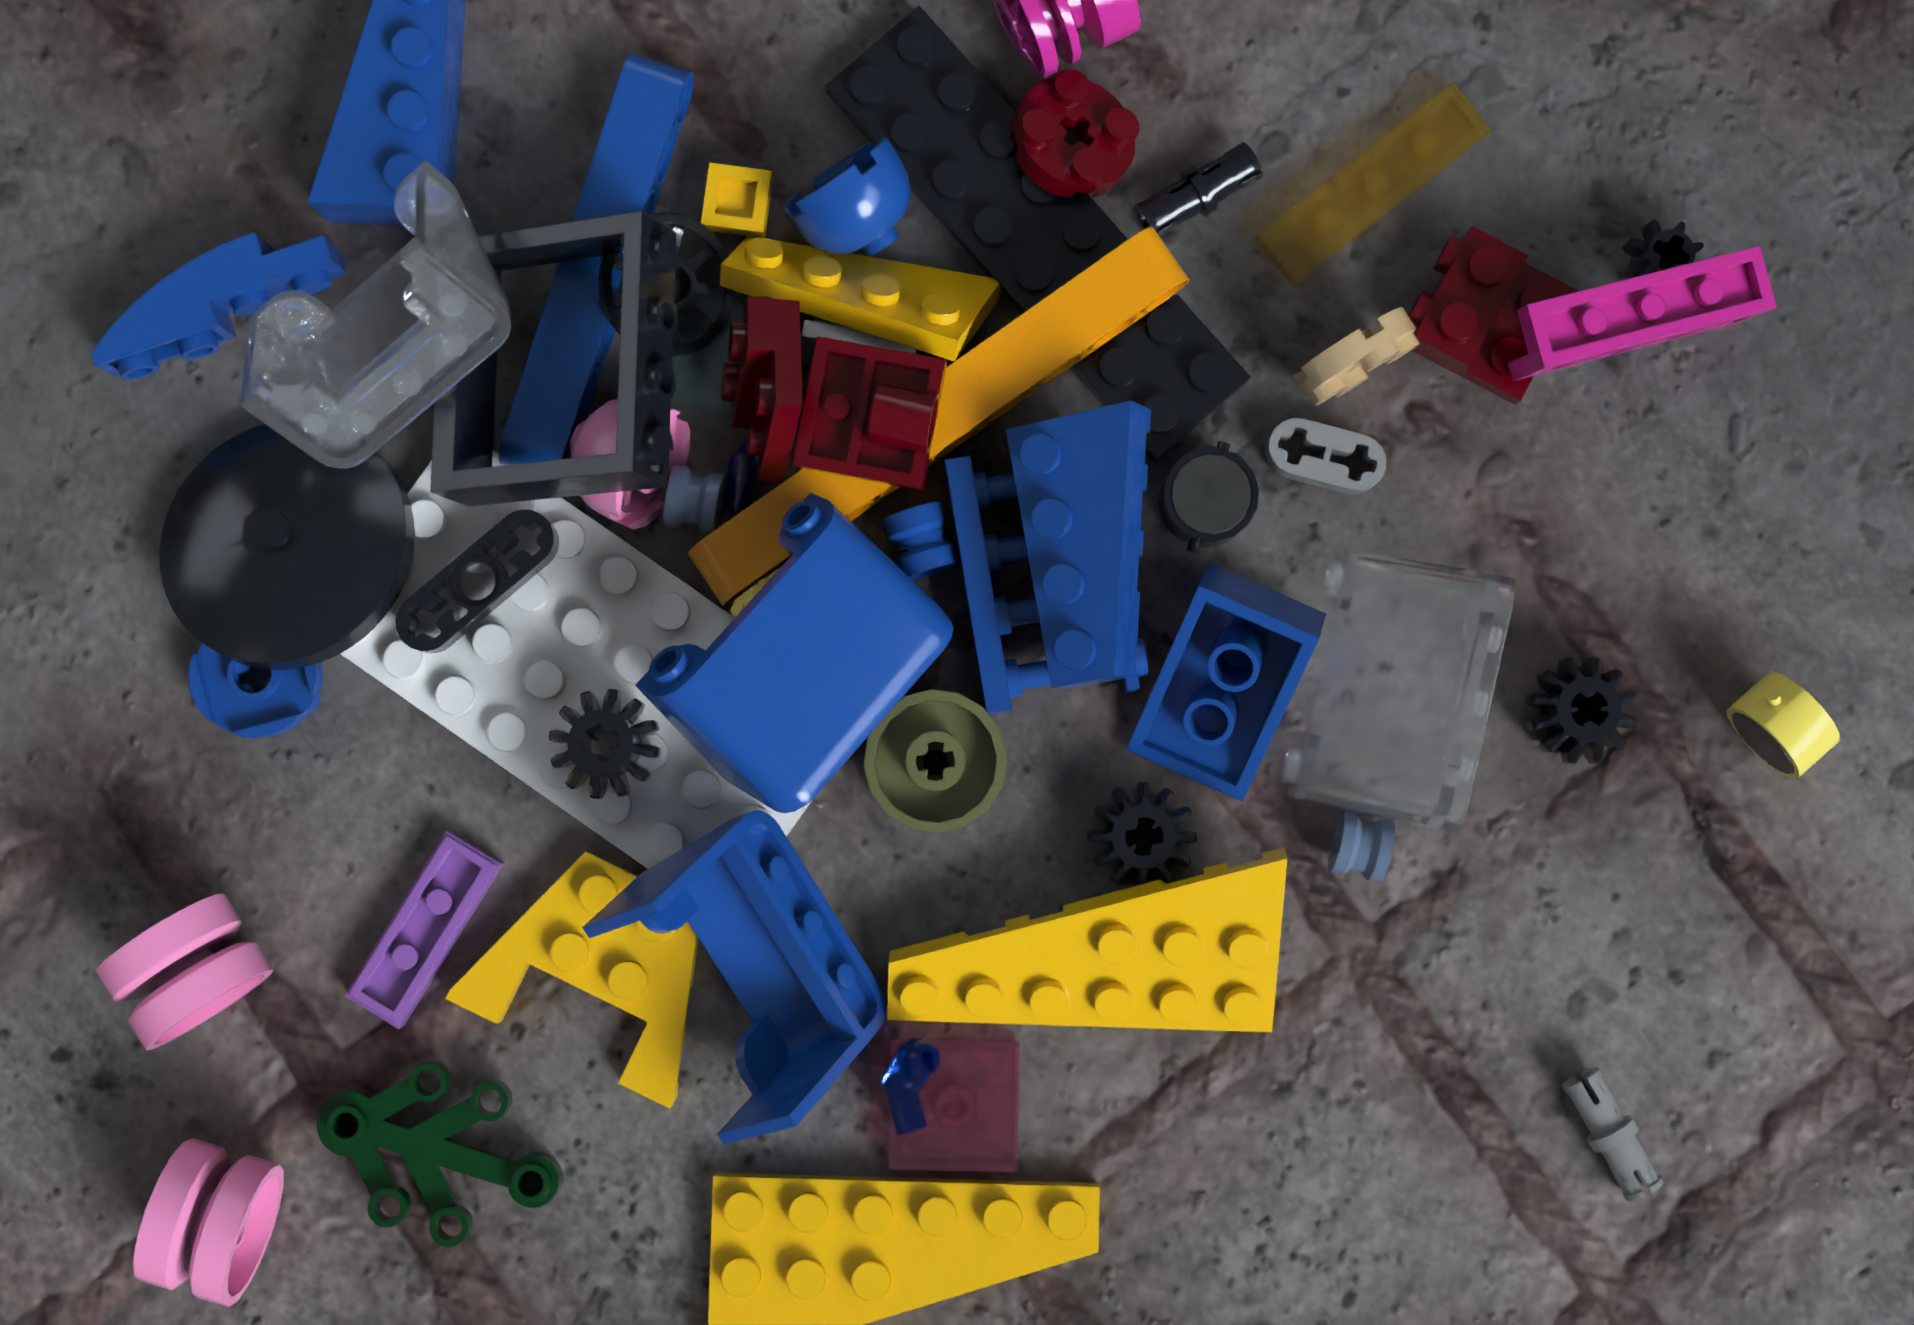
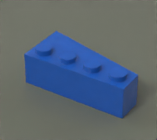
M372 0L307 202L328 223L452 228L466 0Z
M1126 401L1006 429L1051 688H1077L1135 676L1140 592L1137 591L1139 556H1143L1144 531H1141L1143 491L1147 490L1148 465L1145 464L1146 434L1150 433L1151 409L1133 401Z

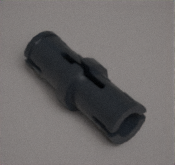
M1242 142L1224 153L1221 157L1209 164H1205L1199 169L1191 166L1182 171L1180 180L1156 195H1152L1144 201L1135 204L1138 219L1144 229L1152 226L1161 237L1174 227L1198 214L1203 216L1211 214L1217 210L1218 202L1224 200L1237 190L1263 177V173L1260 170L1262 169L1250 146Z

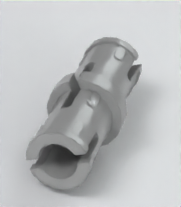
M1592 1067L1579 1072L1592 1094L1591 1098L1582 1082L1577 1081L1575 1076L1566 1080L1562 1084V1088L1569 1095L1590 1132L1586 1140L1594 1152L1602 1153L1623 1191L1625 1200L1631 1202L1646 1197L1633 1174L1634 1171H1636L1643 1186H1647L1651 1193L1657 1191L1664 1184L1663 1179L1657 1174L1635 1136L1639 1131L1637 1124L1630 1115H1623L1602 1077L1600 1068Z

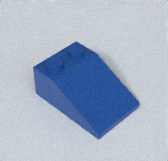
M1208 563L1126 750L1243 802L1320 639L1326 613Z

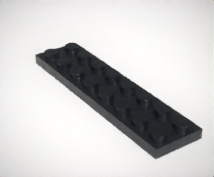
M920 5L825 85L826 94L869 142L871 141L875 145L881 136H887L908 173L911 190L983 271L1000 283L1001 291L1022 314L1128 240L1088 194L1076 192L1072 198L1056 196L1035 184L1024 173L1015 157V153L1018 150L1015 133L1013 132L1010 136V123L1014 111ZM1177 293L1070 368L1104 407L1133 401L1151 409L1150 433L1146 434L1145 453L1154 463L1251 378Z

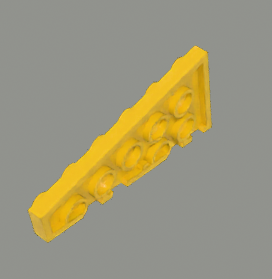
M1282 847L1263 852V859L1229 868L1227 862L1203 868L1204 874L1166 884L1160 879L1063 905L1062 912L1030 920L1028 914L1005 920V927L971 936L963 931L889 951L887 1020L1272 1032L1287 869L1285 848Z
M715 1172L712 1187L708 1325H865L1098 1253L1099 1183Z

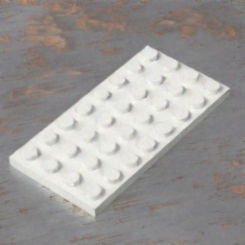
M493 450L492 467L503 466L499 462V454ZM431 460L407 494L414 518L415 539L413 557L405 584L393 606L380 623L362 640L340 654L647 869L727 821L751 811H763L772 816L787 837L812 800L806 806L794 812L780 813L730 784L635 686L648 672L652 660L659 652L670 646L684 644L697 645L707 650L734 620V617L562 497L466 506L431 493ZM532 510L547 518L554 525L559 536V547L554 559L452 646L442 652L425 653L410 648L401 640L396 629V615L403 602L503 518L514 511ZM523 525L514 532L519 542L506 555L499 552L496 545L488 551L490 556L496 558L505 566L509 577L518 570L517 567L508 562L509 559L522 550L534 555L541 549L536 541L538 535L542 533L540 526L533 531H530ZM486 564L470 566L465 570L461 578L462 591L471 600H480L487 597L495 586L494 572ZM445 587L439 592V596L446 599L449 603L435 613L424 609L419 610L416 616L421 624L414 632L416 636L424 633L436 638L441 633L436 624L441 616L452 609L458 612L461 619L467 614L468 610L457 604L450 597ZM616 689L621 692L620 712L633 699H638L644 703L643 712L634 722L635 725L646 720L657 721L659 730L641 739L642 744L660 747L661 756L659 758H648L640 755L637 762L651 773V777L647 782L635 779L629 772L625 773L630 785L629 795L624 797L617 796L608 779L607 790L603 798L593 799L589 794L590 777L577 789H570L565 784L568 775L575 768V764L564 768H554L552 766L551 758L556 754L568 751L567 744L550 741L549 733L551 730L570 732L572 725L563 720L559 714L563 706L576 710L582 716L585 714L580 702L581 693L586 691L594 693L602 710L607 690ZM601 728L595 733V736L600 741L592 740L591 742L592 753L605 755L611 760L617 754L611 750V747L619 748L620 746L619 735L605 733Z

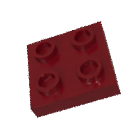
M817 336L793 466L923 491L947 368L946 359Z

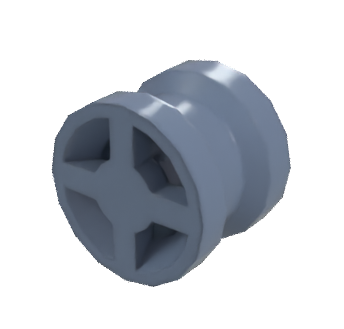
M675 464L670 474L665 496L664 526L678 529L684 524L697 526L702 534L707 535L718 529L725 502L726 473L712 471L707 476L696 475L691 472L688 466Z
M1342 810L1337 818L1332 834L1328 855V871L1345 874L1349 870L1361 872L1368 881L1381 883L1387 873L1394 847V821L1378 819L1373 823L1361 821L1357 813Z

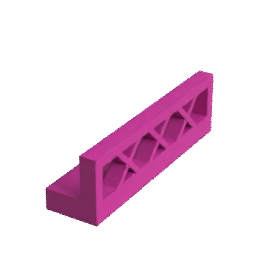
M1757 246L1539 301L1517 309L1528 354L1507 363L1512 382L1736 324L1777 308L1761 247Z

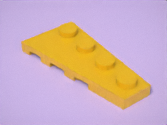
M749 235L721 264L720 286L753 297L766 296L773 299L800 301V312L954 362L999 302L1001 292L1000 283L991 277L853 253L845 255L830 254L812 246Z

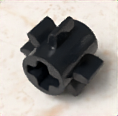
M1652 220L1642 228L1644 240L1632 237L1622 246L1621 249L1632 257L1629 267L1620 273L1621 278H1634L1662 271L1663 269L1658 266L1661 256L1656 251H1661L1665 254L1663 265L1668 269L1693 263L1696 253L1704 247V244L1702 242H1692L1690 237L1684 233L1685 223L1682 221L1674 228L1662 231L1657 220Z

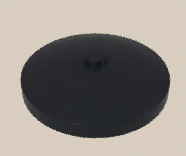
M301 419L283 420L253 427L237 434L211 451L197 464L178 489L166 515L160 540V573L166 597L172 610L184 627L204 645L229 660L242 665L268 670H289L323 662L346 651L367 636L385 617L398 598L405 584L414 552L415 530L411 504L407 492L393 468L368 443L346 429L324 422Z

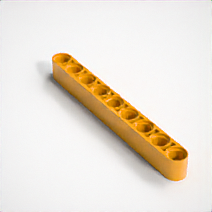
M1152 226L1140 231L946 368L928 467L1164 303L1189 282V277ZM801 469L699 541L689 550L687 555L722 606L725 607L732 604L735 599L756 585L760 580L780 569L791 557L779 543L782 521L788 510L803 501L810 493L827 499L844 516L853 521L900 488V486Z

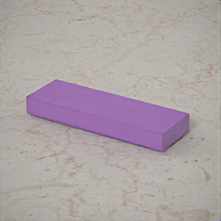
M445 831L344 996L397 1029L404 1027L504 863L453 831Z

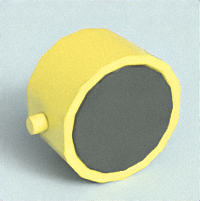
M1774 671L1762 677L1727 709V717L1743 742L1762 761L1781 775L1791 779L1799 778L1840 741L1838 729L1825 709L1804 688L1787 676Z

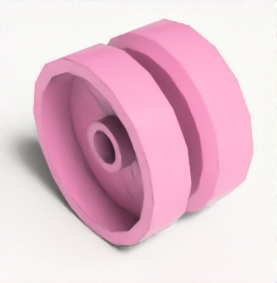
M224 893L215 894L197 901L154 924L119 948L96 969V975L114 1002L135 1000L152 992L132 1010L128 1018L129 1026L145 1051L168 1043L207 1021L245 996L272 974L273 967L256 942L236 943L220 950L236 936L242 922Z
M194 1138L184 1141L170 1157L157 1180L146 1206L133 1257L134 1276L141 1282L168 1290L177 1288L190 1278L191 1292L196 1298L225 1307H230L238 1302L260 1265L272 1235L284 1188V1170L281 1165L247 1155L230 1166L229 1155L224 1147Z

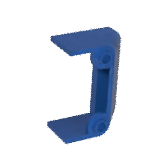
M751 811L727 821L644 871L582 927L589 938L637 921H641L646 928L655 933L671 932L682 927L687 921L753 1022L739 1038L735 1051L738 1072L752 1096L717 1133L723 1144L796 1127L875 1036L885 1021L886 1001L880 985L777 821L763 811Z

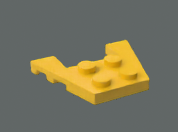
M585 851L449 990L445 999L498 1024L503 1021L530 965L646 1021L647 1025L618 1084L670 1109L678 1094L682 1051L684 1050L690 989L693 984L699 938L688 921L679 929L668 933H655L646 928L641 921H637L589 938L582 927L639 875L595 853Z

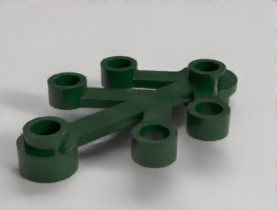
M427 1061L416 1066L411 1071L408 1079L373 1097L355 1090L343 1091L330 1097L321 1107L317 1117L318 1136L324 1146L337 1155L351 1156L371 1196L367 1206L368 1215L380 1227H393L403 1221L410 1213L412 1201L407 1190L394 1184L378 1147L402 1155L433 1216L429 1224L430 1235L437 1244L444 1247L456 1246L466 1239L472 1230L473 1219L470 1212L464 1206L457 1203L439 1166L507 1187L511 1197L518 1204L528 1208H537L547 1204L561 1189L563 1183L561 1166L549 1154L533 1152L525 1155L519 1161H515L446 1139L480 1120L494 1121L509 1111L513 1100L510 1088L502 1081L488 1080L483 1082L472 1091L469 1098L412 1128L385 1119L417 1100L432 1102L447 1093L451 1086V1073L439 1061ZM426 1069L433 1070L440 1078L439 1089L434 1093L426 1092L420 1085V1075ZM485 1089H493L500 1094L502 1104L498 1111L490 1112L483 1108L480 1098ZM342 1113H350L356 1117L358 1130L355 1135L349 1136L340 1130L339 1118ZM535 1171L541 1175L543 1179V1189L541 1192L530 1193L525 1190L522 1185L524 1172ZM383 1195H392L398 1200L400 1211L397 1216L389 1217L381 1211L380 1199ZM452 1214L459 1218L462 1225L459 1235L449 1236L442 1230L441 1219L443 1215Z

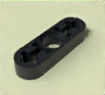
M532 510L514 511L503 518L403 602L396 615V629L401 640L410 648L425 653L442 652L452 646L554 559L559 547V536L554 525L547 518ZM523 525L530 531L540 526L542 533L538 535L536 541L541 549L534 555L522 550L509 559L508 562L518 568L517 572L509 577L505 566L499 560L490 556L488 551L496 545L498 551L506 555L519 542L514 532ZM486 564L495 575L494 589L483 599L471 600L462 591V575L472 565ZM445 587L450 597L457 604L468 610L467 614L461 619L458 612L452 609L441 616L436 622L441 633L436 638L424 633L416 636L414 632L421 624L416 616L419 610L424 609L435 613L449 603L446 599L439 596V592Z

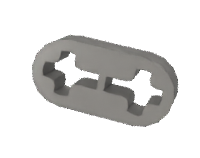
M1291 418L1282 421L1270 433L1265 443L1267 463L1276 474L1291 480L1344 494L1358 495L1368 491L1382 479L1386 471V455L1382 446L1375 439L1364 434L1307 419ZM1293 433H1298L1303 436L1302 446L1321 452L1320 458L1304 455L1296 464H1291L1287 462V451L1278 448V442H1286ZM1355 449L1363 451L1362 462L1371 465V472H1363L1354 481L1348 478L1349 468L1345 465L1329 461L1330 456L1347 458Z

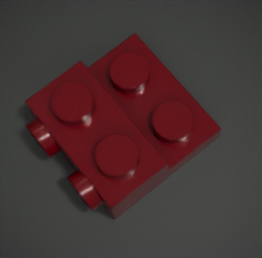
M1472 226L1461 240L1453 235L1450 236L1433 267L1442 276L1432 295L1422 290L1408 314L1416 328L1413 333L1420 343L1411 351L1516 405L1522 400L1534 377L1512 382L1507 364L1528 354L1517 309L1528 304L1575 293L1578 290L1525 263L1529 255Z
M747 296V301L743 306L742 323L731 322L728 359L734 363H723L720 397L721 401L731 402L732 428L747 429L746 451L747 455H757L758 481L783 483L802 409L800 301L773 299L766 296Z

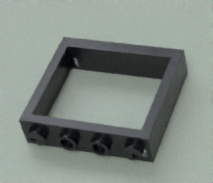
M639 211L443 242L431 493L466 506H479L668 487L669 450H674L670 434L671 399L676 389V379L672 368L673 334L678 326V314L674 304L675 270H677L680 258L676 256L675 231L645 212ZM623 253L616 453L492 467L501 271Z

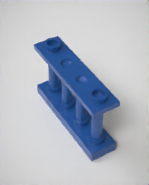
M970 456L945 460V472L984 707L990 716L1010 713L1012 711L1011 698L1022 696V690L1051 685L1047 660L1017 665L1016 659L1004 660L1000 635L1011 634V627L1040 622L1035 597L1007 602L1006 596L995 598L993 596L990 573L1001 571V564L1029 560L1025 535L996 539L995 533L983 535L979 510L991 509L990 502L1018 498L1014 473L986 477L985 471L973 473ZM1142 638L1137 639L1135 676L1120 679L1123 694L1139 690L1138 677L1148 676L1147 656Z

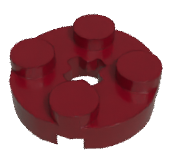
M1072 69L1061 70L1056 74L1055 78L1042 80L1034 85L1021 100L1010 123V136L1013 132L1015 133V141L1018 145L1015 157L1021 169L1042 189L1056 196L1072 198L1076 192L1085 194L1094 192L1092 197H1097L1113 189L1134 159L1135 138L1140 131L1137 117L1130 110L1124 108L1103 87L1087 80L1082 73ZM1065 128L1077 131L1083 137L1085 143L1079 141L1074 146L1068 144L1064 140L1067 133Z

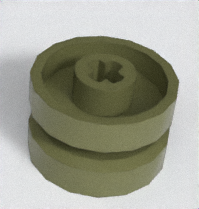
M930 689L901 698L867 737L863 766L870 793L888 816L912 830L943 833L968 826L990 809L1004 785L1007 753L1001 730L982 706L960 693ZM934 750L943 752L949 761L948 767L940 775H931L928 773V770H925L923 764L925 756Z

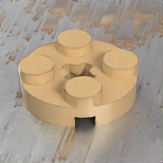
M1396 308L1378 317L1377 319L1381 325L1373 331L1369 328L1361 331L1359 328L1302 366V371L1294 374L1292 378L1305 399L1310 398L1313 405L1317 406L1333 396L1337 398L1368 379L1369 377L1366 372L1373 370L1384 362L1389 364L1417 347L1420 343L1413 333L1416 328L1404 308Z

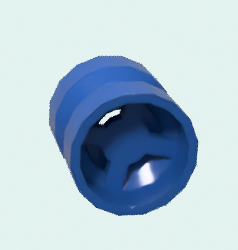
M932 502L912 507L882 520L887 540L896 544L897 550H901L902 553L895 564L913 581L943 572L961 563L955 544L943 539L945 535L943 528L947 519L941 502Z

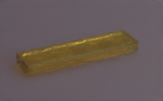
M1452 82L1259 232L1255 240L1291 285L1295 287L1486 138L1492 129L1454 82Z

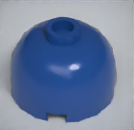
M883 135L875 145L871 141L864 144L814 178L816 183L813 185L815 189L813 192L804 197L801 191L798 190L782 206V209L797 231L814 247L825 253L845 255L863 248L867 256L870 257L889 246L899 237L894 225L903 217L908 209L911 197L909 177L900 156L887 136Z

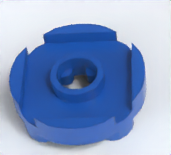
M201 643L199 652L193 653L188 671L192 698L200 713L225 731L245 738L261 739L275 737L298 726L305 717L311 715L318 708L320 689L323 684L322 662L302 668L271 670V677L265 683L266 687L257 692L254 685L243 684L241 680V674L248 672L251 668L250 666L229 660Z

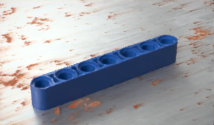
M634 53L627 57L572 222L643 211L646 214L654 213L690 103L694 83V73L692 71ZM619 253L618 256L623 258V253ZM601 256L558 263L502 435L499 448L500 464L512 465L571 458L569 448L571 436L575 428L588 418L615 334V329L610 324L604 310H601L598 302L600 300L598 275ZM614 267L612 271V293L616 295L622 293L623 271ZM620 305V306H617V309H618V311H619V313H620V315H621V305Z

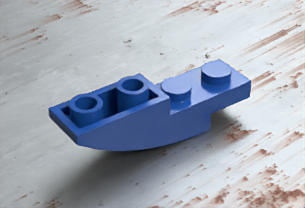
M255 232L224 243L175 270L137 299L108 329L91 352L94 365L116 377L121 376L124 380H134L156 373L159 370L158 363L179 356L186 360L209 356L219 350L218 343L236 337L230 313L234 312L237 316L256 314L271 307V299L292 292L298 296L319 293L332 285L331 279L347 274L340 250L323 235L274 251L273 247Z

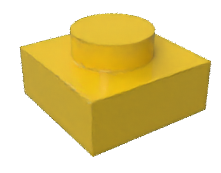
M709 162L701 224L712 232L765 238L774 179L772 171Z

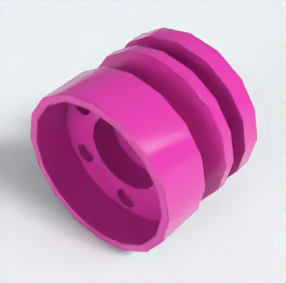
M992 0L1007 37L1012 45L1019 50L1030 69L1039 78H1046L1058 72L1059 61L1057 54L1067 64H1073L1080 60L1082 51L1078 28L1081 29L1083 34L1096 48L1103 49L1139 31L1141 25L1137 0Z

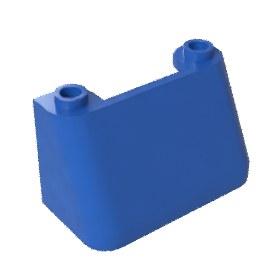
M812 493L803 501L790 508L782 521L779 543L791 557L707 650L693 644L667 647L655 656L648 672L635 685L727 782L780 813L794 812L806 806L822 790L941 654L951 640L953 633L952 621L935 601L830 501Z

